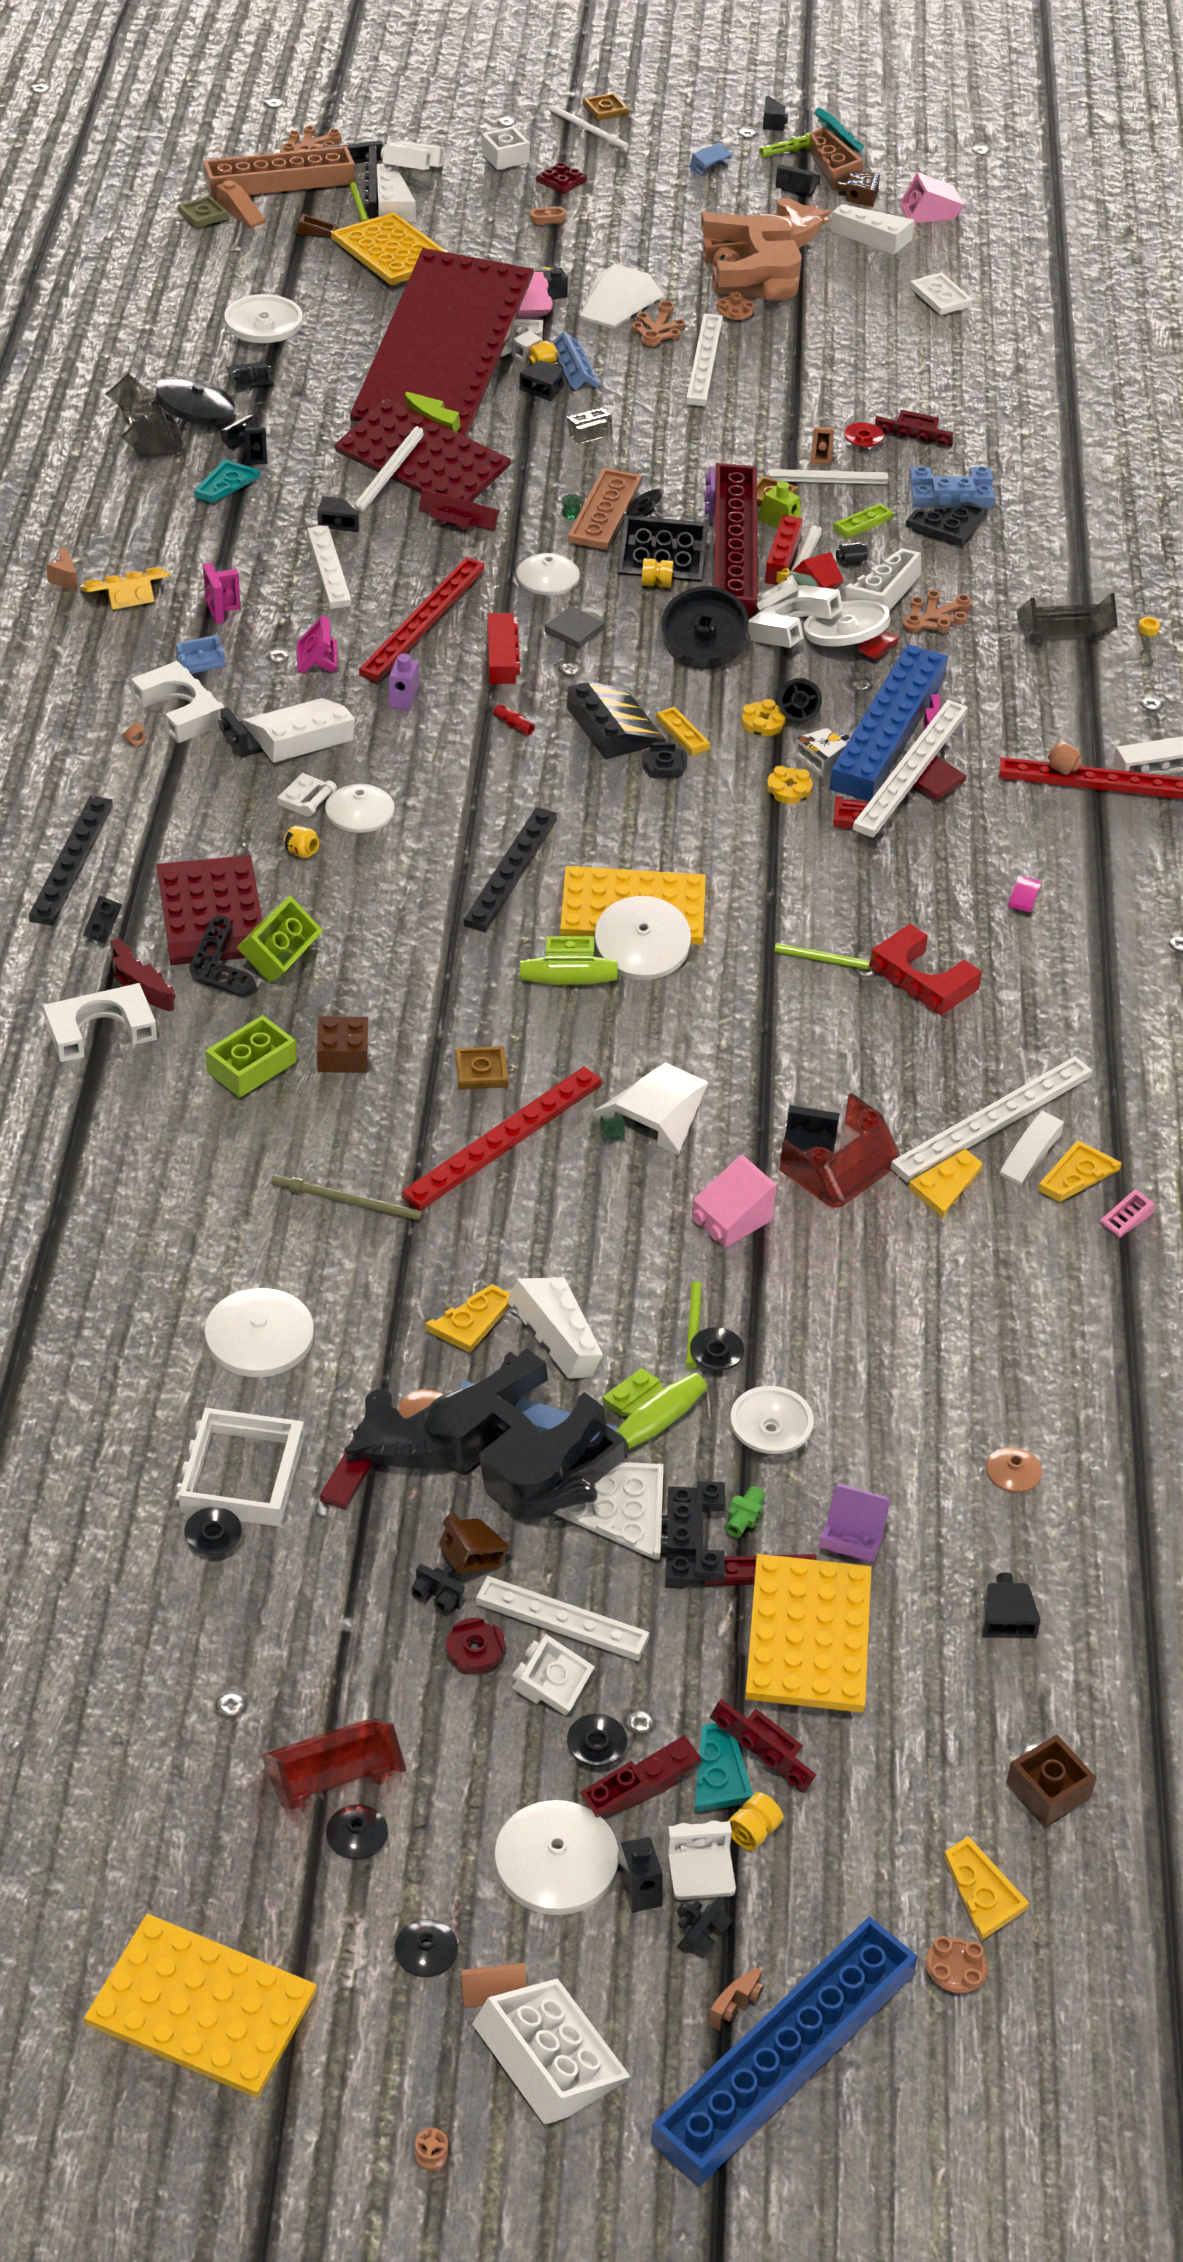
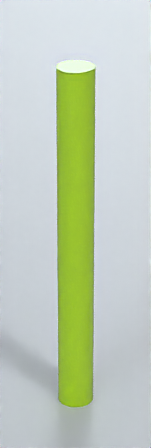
M351 182L349 186L362 222L369 219L357 184Z
M776 943L774 949L775 953L868 970L870 965L868 960Z
M698 1281L691 1283L686 1367L689 1369L697 1367V1363L690 1353V1344L692 1338L699 1332L702 1284Z

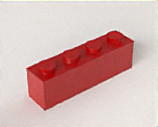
M782 515L766 562L765 583L778 585L780 583L776 582L777 572H781L784 568L791 570L801 539L803 518Z
M487 613L489 684H516V675H520L519 649H516L519 648L518 622H514L513 613Z

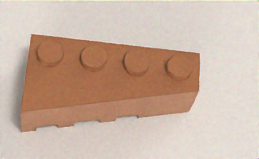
M826 127L810 132V152L832 190L837 189L838 179L848 181L852 172L863 173V159Z

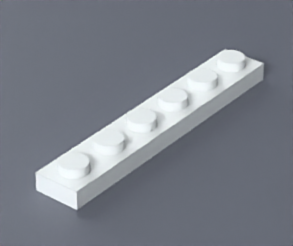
M315 526L307 528L308 538L330 609L351 607V598L329 527Z
M487 1576L476 1597V1605L639 1661L649 1640L650 1632L490 1576Z

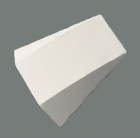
M613 264L596 276L581 312L580 319L615 329L630 320L631 315H637L645 307H652L656 300H663L665 295L648 273Z
M664 1063L594 1110L592 1115L612 1125L622 1115L657 1130V1145L679 1155L682 1150V1144L687 1138L690 1125L694 1121L697 1108H699L708 1087V1082Z

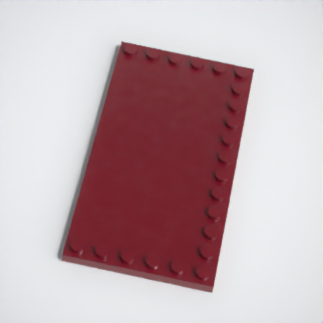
M422 248L352 408L350 420L360 422L385 398L406 408L405 393L410 392L443 401L445 409L459 412L460 428L457 433L467 437L533 278L534 268Z

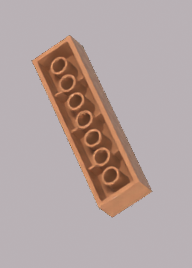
M347 146L203 160L204 181L209 195L217 199L216 186L228 180H232L241 186L247 195L254 196L261 193L274 194L280 191L293 192L300 189L311 190L319 187L348 186L351 182H355V164Z

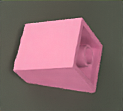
M918 172L899 203L906 217L914 219V223L955 220L963 207V202L953 185Z
M534 272L516 319L544 316L552 310V299L548 296L547 292L548 281L544 278L543 272Z
M741 1155L693 1199L692 1218L715 1241H718L726 1248L773 1220L777 1185L744 1155Z

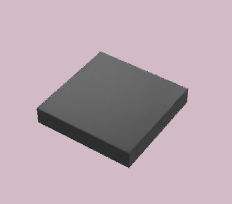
M573 606L564 610L545 625V632L577 648H580L605 629L604 621Z

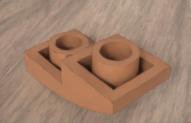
M755 1968L745 1973L723 1991L710 2009L709 2026L720 2031L725 2021H732L737 2008L746 2012L751 2001L756 2003L759 2000L764 1989V1985L761 1984L762 1970Z

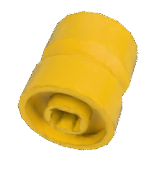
M644 558L641 586L653 587L655 584H658L659 588L671 589L674 561L661 560L660 563H657L656 559Z
M756 1792L743 1804L742 1809H739L727 1821H730L731 1838L743 1849L755 1851L765 1841L766 1835L771 1834L783 1822L784 1816L780 1807L772 1798L761 1792Z

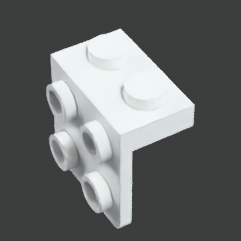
M709 1821L703 1824L680 1823L675 1826H668L666 1847L673 1894L677 1900L724 1897L735 1894L736 1885L730 1855L732 1834L730 1821Z

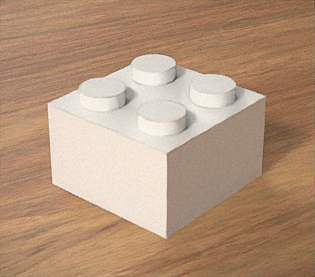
M514 126L482 133L481 153L497 170H504L507 167L521 166L522 164L529 163L530 142Z

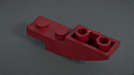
M120 938L110 941L114 977L123 987L140 983L148 1004L169 1012L174 1010L173 999L176 998L175 992L171 985L165 983L161 972L156 971L150 963L142 965L140 960L134 958L128 945L125 946Z
M683 1735L636 1765L631 1760L582 1790L580 1794L596 1818L621 1812L677 1785L676 1778L701 1764V1757L687 1737Z

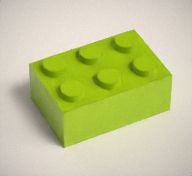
M290 895L274 907L239 944L237 949L271 983L286 972L323 930Z
M264 1015L205 1050L207 1072L239 1098L297 1062L296 1040Z

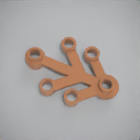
M305 126L304 137L301 143L296 144V141L300 140V132L292 130L289 132L288 143L280 147V153L332 147L341 143V133L338 129L333 128L329 130L327 135L311 139L315 135V127Z
M661 301L659 303L658 312L660 314L655 323L645 312L638 313L637 322L632 323V332L641 334V341L647 347H655L660 344L661 340L668 338L672 341L680 339V331L685 329L684 320L676 319L673 322L664 324L666 318L671 317L674 312V304L671 301ZM643 324H645L650 330H646L643 327Z
M930 590L927 593L928 606L926 613L919 616V610L923 608V598L918 596L912 597L910 603L912 608L911 614L903 618L902 624L908 633H918L921 631V628L947 632L950 629V623H955L956 625L966 624V613L970 611L972 601L968 595L960 594L955 599V602L936 609V604L940 599V592ZM956 611L954 615H947V613Z

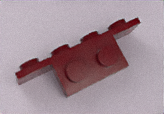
M901 410L898 420L879 416L875 418V425L880 427L884 433L897 434L904 438H916L923 442L930 441L941 446H953V432L937 429L939 425L938 417Z
M422 489L418 510L430 513V517L435 518L438 523L448 524L450 522L455 524L456 528L465 530L467 527L474 525L496 530L499 514L498 509Z
M720 1699L709 1718L719 1728L727 1731L737 1739L744 1748L749 1749L762 1759L768 1767L773 1768L787 1779L792 1786L805 1793L817 1774L795 1758L803 1745L758 1709H755L746 1719L723 1699Z

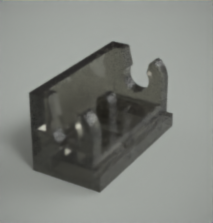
M603 408L567 417L570 438L574 437L576 444L613 435L612 414Z

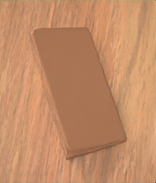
M525 1963L461 1971V1993L463 2006L466 2008L483 2006L488 1997L526 1987Z

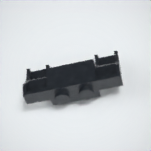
M697 1481L696 1488L668 1486L667 1513H662L661 1530H666V1536H661L660 1552L666 1553L665 1588L683 1589L697 1582L724 1580L725 1550L702 1549V1513L724 1511L725 1482Z

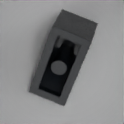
M770 96L765 98L763 129L784 131V124H788L789 113H785V105Z
M266 427L245 428L244 445L247 465L267 464Z
M323 496L317 510L318 526H328L329 529L359 533V512L343 498Z

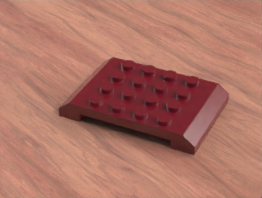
M251 855L156 863L170 966L191 963L210 921L219 915L227 917L233 926L232 935L219 961L246 958L237 947L262 921ZM223 924L221 927L217 926L216 928L219 932L220 929H225L226 927ZM209 944L205 948V953H214L217 950V945Z

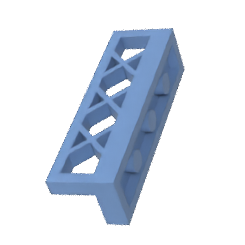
M563 331L553 344L558 351L557 359L563 366L564 374L571 388L577 391L585 381L597 388L600 382L580 342Z

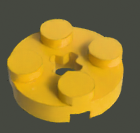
M765 699L762 702L745 705L743 707L741 723L743 728L749 733L754 734V731L761 732V736L767 737L779 734L783 730L786 716L782 714L779 706L775 705V701Z
M777 766L768 777L767 792L775 795L774 799L779 802L796 804L800 803V799L804 797L808 799L811 796L813 782L809 771L806 769Z

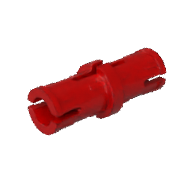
M501 703L494 708L493 715L507 723V726L511 729L515 728L526 736L534 732L535 724L522 717L518 711H512Z

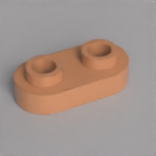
M562 207L534 208L530 211V221L535 225L560 224L566 220V210Z

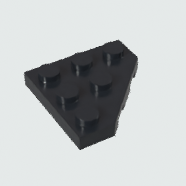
M967 502L961 503V507L951 508L950 505L934 507V511L924 512L923 509H917L907 518L905 527L951 542L954 545L962 546L987 516L988 508Z

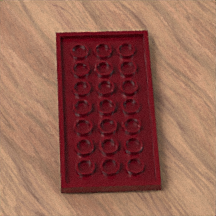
M387 398L380 402L334 445L336 452L379 473L414 427L422 428L424 436L391 476V479L419 493H422V489L469 502L476 499L511 465L509 457Z

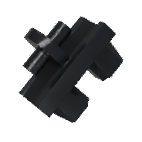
M248 415L220 430L221 439L223 442H227L229 449L244 443L245 428H255L253 415Z
M99 895L83 936L106 945L122 904Z
M420 1564L416 1569V1580L411 1587V1595L419 1601H424L429 1594L435 1596L434 1607L438 1611L447 1614L453 1607L460 1610L464 1605L462 1597L465 1586L461 1585L462 1580L455 1577L456 1571L451 1565L447 1566L443 1571L438 1567L433 1570Z
M719 1896L712 1904L705 1908L702 1914L699 1912L702 1904L697 1900L692 1905L681 1903L678 1907L677 1913L681 1918L678 1926L683 1930L688 1925L692 1926L676 1946L683 1953L690 1948L703 1958L716 1943L704 1932L705 1928L708 1926L720 1936L731 1924L732 1919L721 1909L725 1902Z

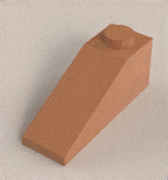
M228 180L216 186L217 202L230 215L249 228L266 223L265 218L253 201L237 183Z

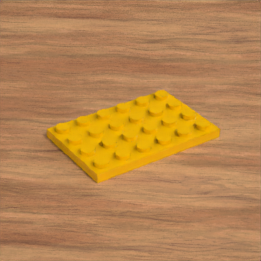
M395 212L331 232L332 240L390 285H397L402 281L409 280L422 248L447 252Z
M566 866L560 936H594L595 938L597 922L609 906L628 897L650 896L662 899L675 906L684 915L689 924L691 932L690 944L703 945L706 875Z
M757 1554L745 1700L864 1713L872 1566Z
M146 1914L86 2013L84 2022L85 2025L258 2099L317 1992V1984L155 1916Z

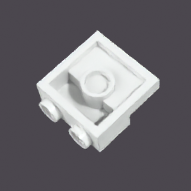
M545 1634L539 1642L533 1640L524 1654L528 1657L526 1664L521 1662L512 1674V1678L516 1680L512 1688L537 1704L542 1700L566 1716L573 1707L595 1666Z

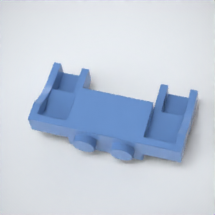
M910 467L909 482L913 508H934L946 505L955 508L961 507V503L967 502L985 508L994 507L995 496L990 467H970L969 476H932L930 467Z

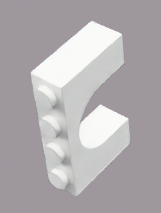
M400 141L385 144L381 150V158L384 164L428 170L430 166H443L445 148Z
M798 585L796 592L768 606L748 620L750 640L791 648L804 638L801 622L798 617L813 616L831 619L843 610L840 591Z
M178 661L131 679L132 697L143 708L171 698H179L191 702L184 707L165 714L166 731L177 743L219 727L218 720L220 719V709L224 708L223 704L218 702L211 692L207 691L200 681L195 679L188 669L184 668Z
M140 983L43 1005L45 1024L60 1062L85 1057L83 1038L79 1029L84 1023L95 1018L106 1017L120 1021L126 1027L133 1045L157 1040L156 1021Z

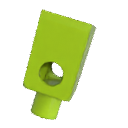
M784 481L778 482L777 486L764 495L758 515V521L778 529L782 515H792L801 518L800 497L789 492V483Z

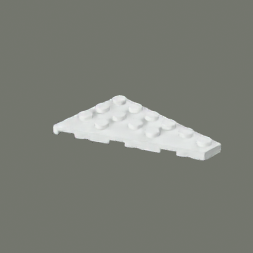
M621 1462L598 1482L592 1484L598 1493V1498L595 1502L558 1509L554 1514L652 1559L660 1560L664 1464Z

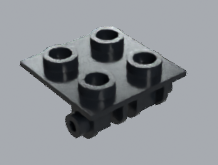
M265 361L226 367L235 389L244 390L250 387H264L274 384L271 376L272 367L267 366Z

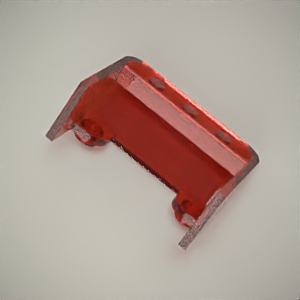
M853 1093L848 1095L844 1124L856 1131L860 1136L838 1152L833 1154L826 1148L814 1147L804 1153L788 1140L782 1142L779 1170L827 1206L833 1208L844 1206L892 1171L891 1162L900 1157V1152L883 1115Z
M378 1718L359 1721L262 1755L266 1771L281 1806L289 1810L305 1806V1800L310 1798L311 1794L364 1776H374L375 1781L391 1777L393 1770L398 1772L407 1771L394 1724Z

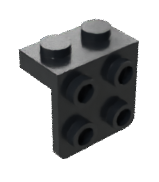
M779 164L775 187L781 188L784 191L798 192L801 195H810L820 181V175L814 174L811 171Z
M229 707L220 709L219 728L239 756L262 750L258 741L244 726L242 721H238Z
M790 1105L780 1160L784 1163L829 1169L837 1138L840 1113Z

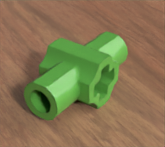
M751 1486L744 1497L735 1495L727 1514L729 1521L725 1526V1530L730 1536L739 1538L747 1526L750 1528L757 1526L763 1512L761 1503L765 1498V1493L762 1489Z

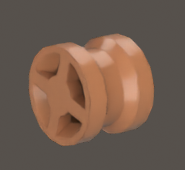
M437 2128L424 2129L415 2139L416 2163L421 2169L426 2171H436L442 2168L448 2158L447 2137Z

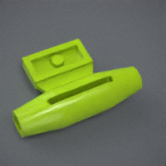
M546 936V957L520 961V979L547 985H591L618 980V961L594 957V936Z
M640 1368L605 1394L602 1400L604 1406L619 1416H628L616 1432L626 1439L627 1450L655 1437L684 1415L707 1390V1384L701 1375L694 1372L663 1388L658 1378Z

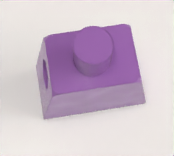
M408 654L398 655L391 671L388 708L410 711L419 689V662L411 660ZM405 685V689L401 691V686Z

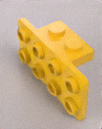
M154 567L146 569L147 573L143 574L138 571L125 573L126 577L123 578L112 575L104 577L105 581L102 582L96 579L87 580L79 588L80 591L84 592L107 589L111 610L154 602L150 580L169 577L170 573L163 571V568Z

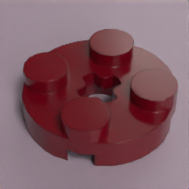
M467 1618L456 1623L452 1627V1632L449 1636L447 1635V1657L461 1674L486 1672L494 1667H498L502 1662L505 1639L501 1629L494 1623L491 1626L484 1623V1619ZM475 1641L477 1645H483L479 1649L470 1648L471 1642Z

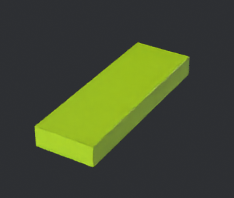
M879 503L833 523V530L845 539H848L892 520L894 513Z

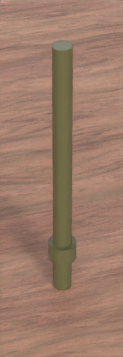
M275 1174L272 1176V1185L288 1188L293 1193L301 1194L304 1192L419 1222L422 1218V1211L307 1183L305 1179L297 1177L291 1179Z

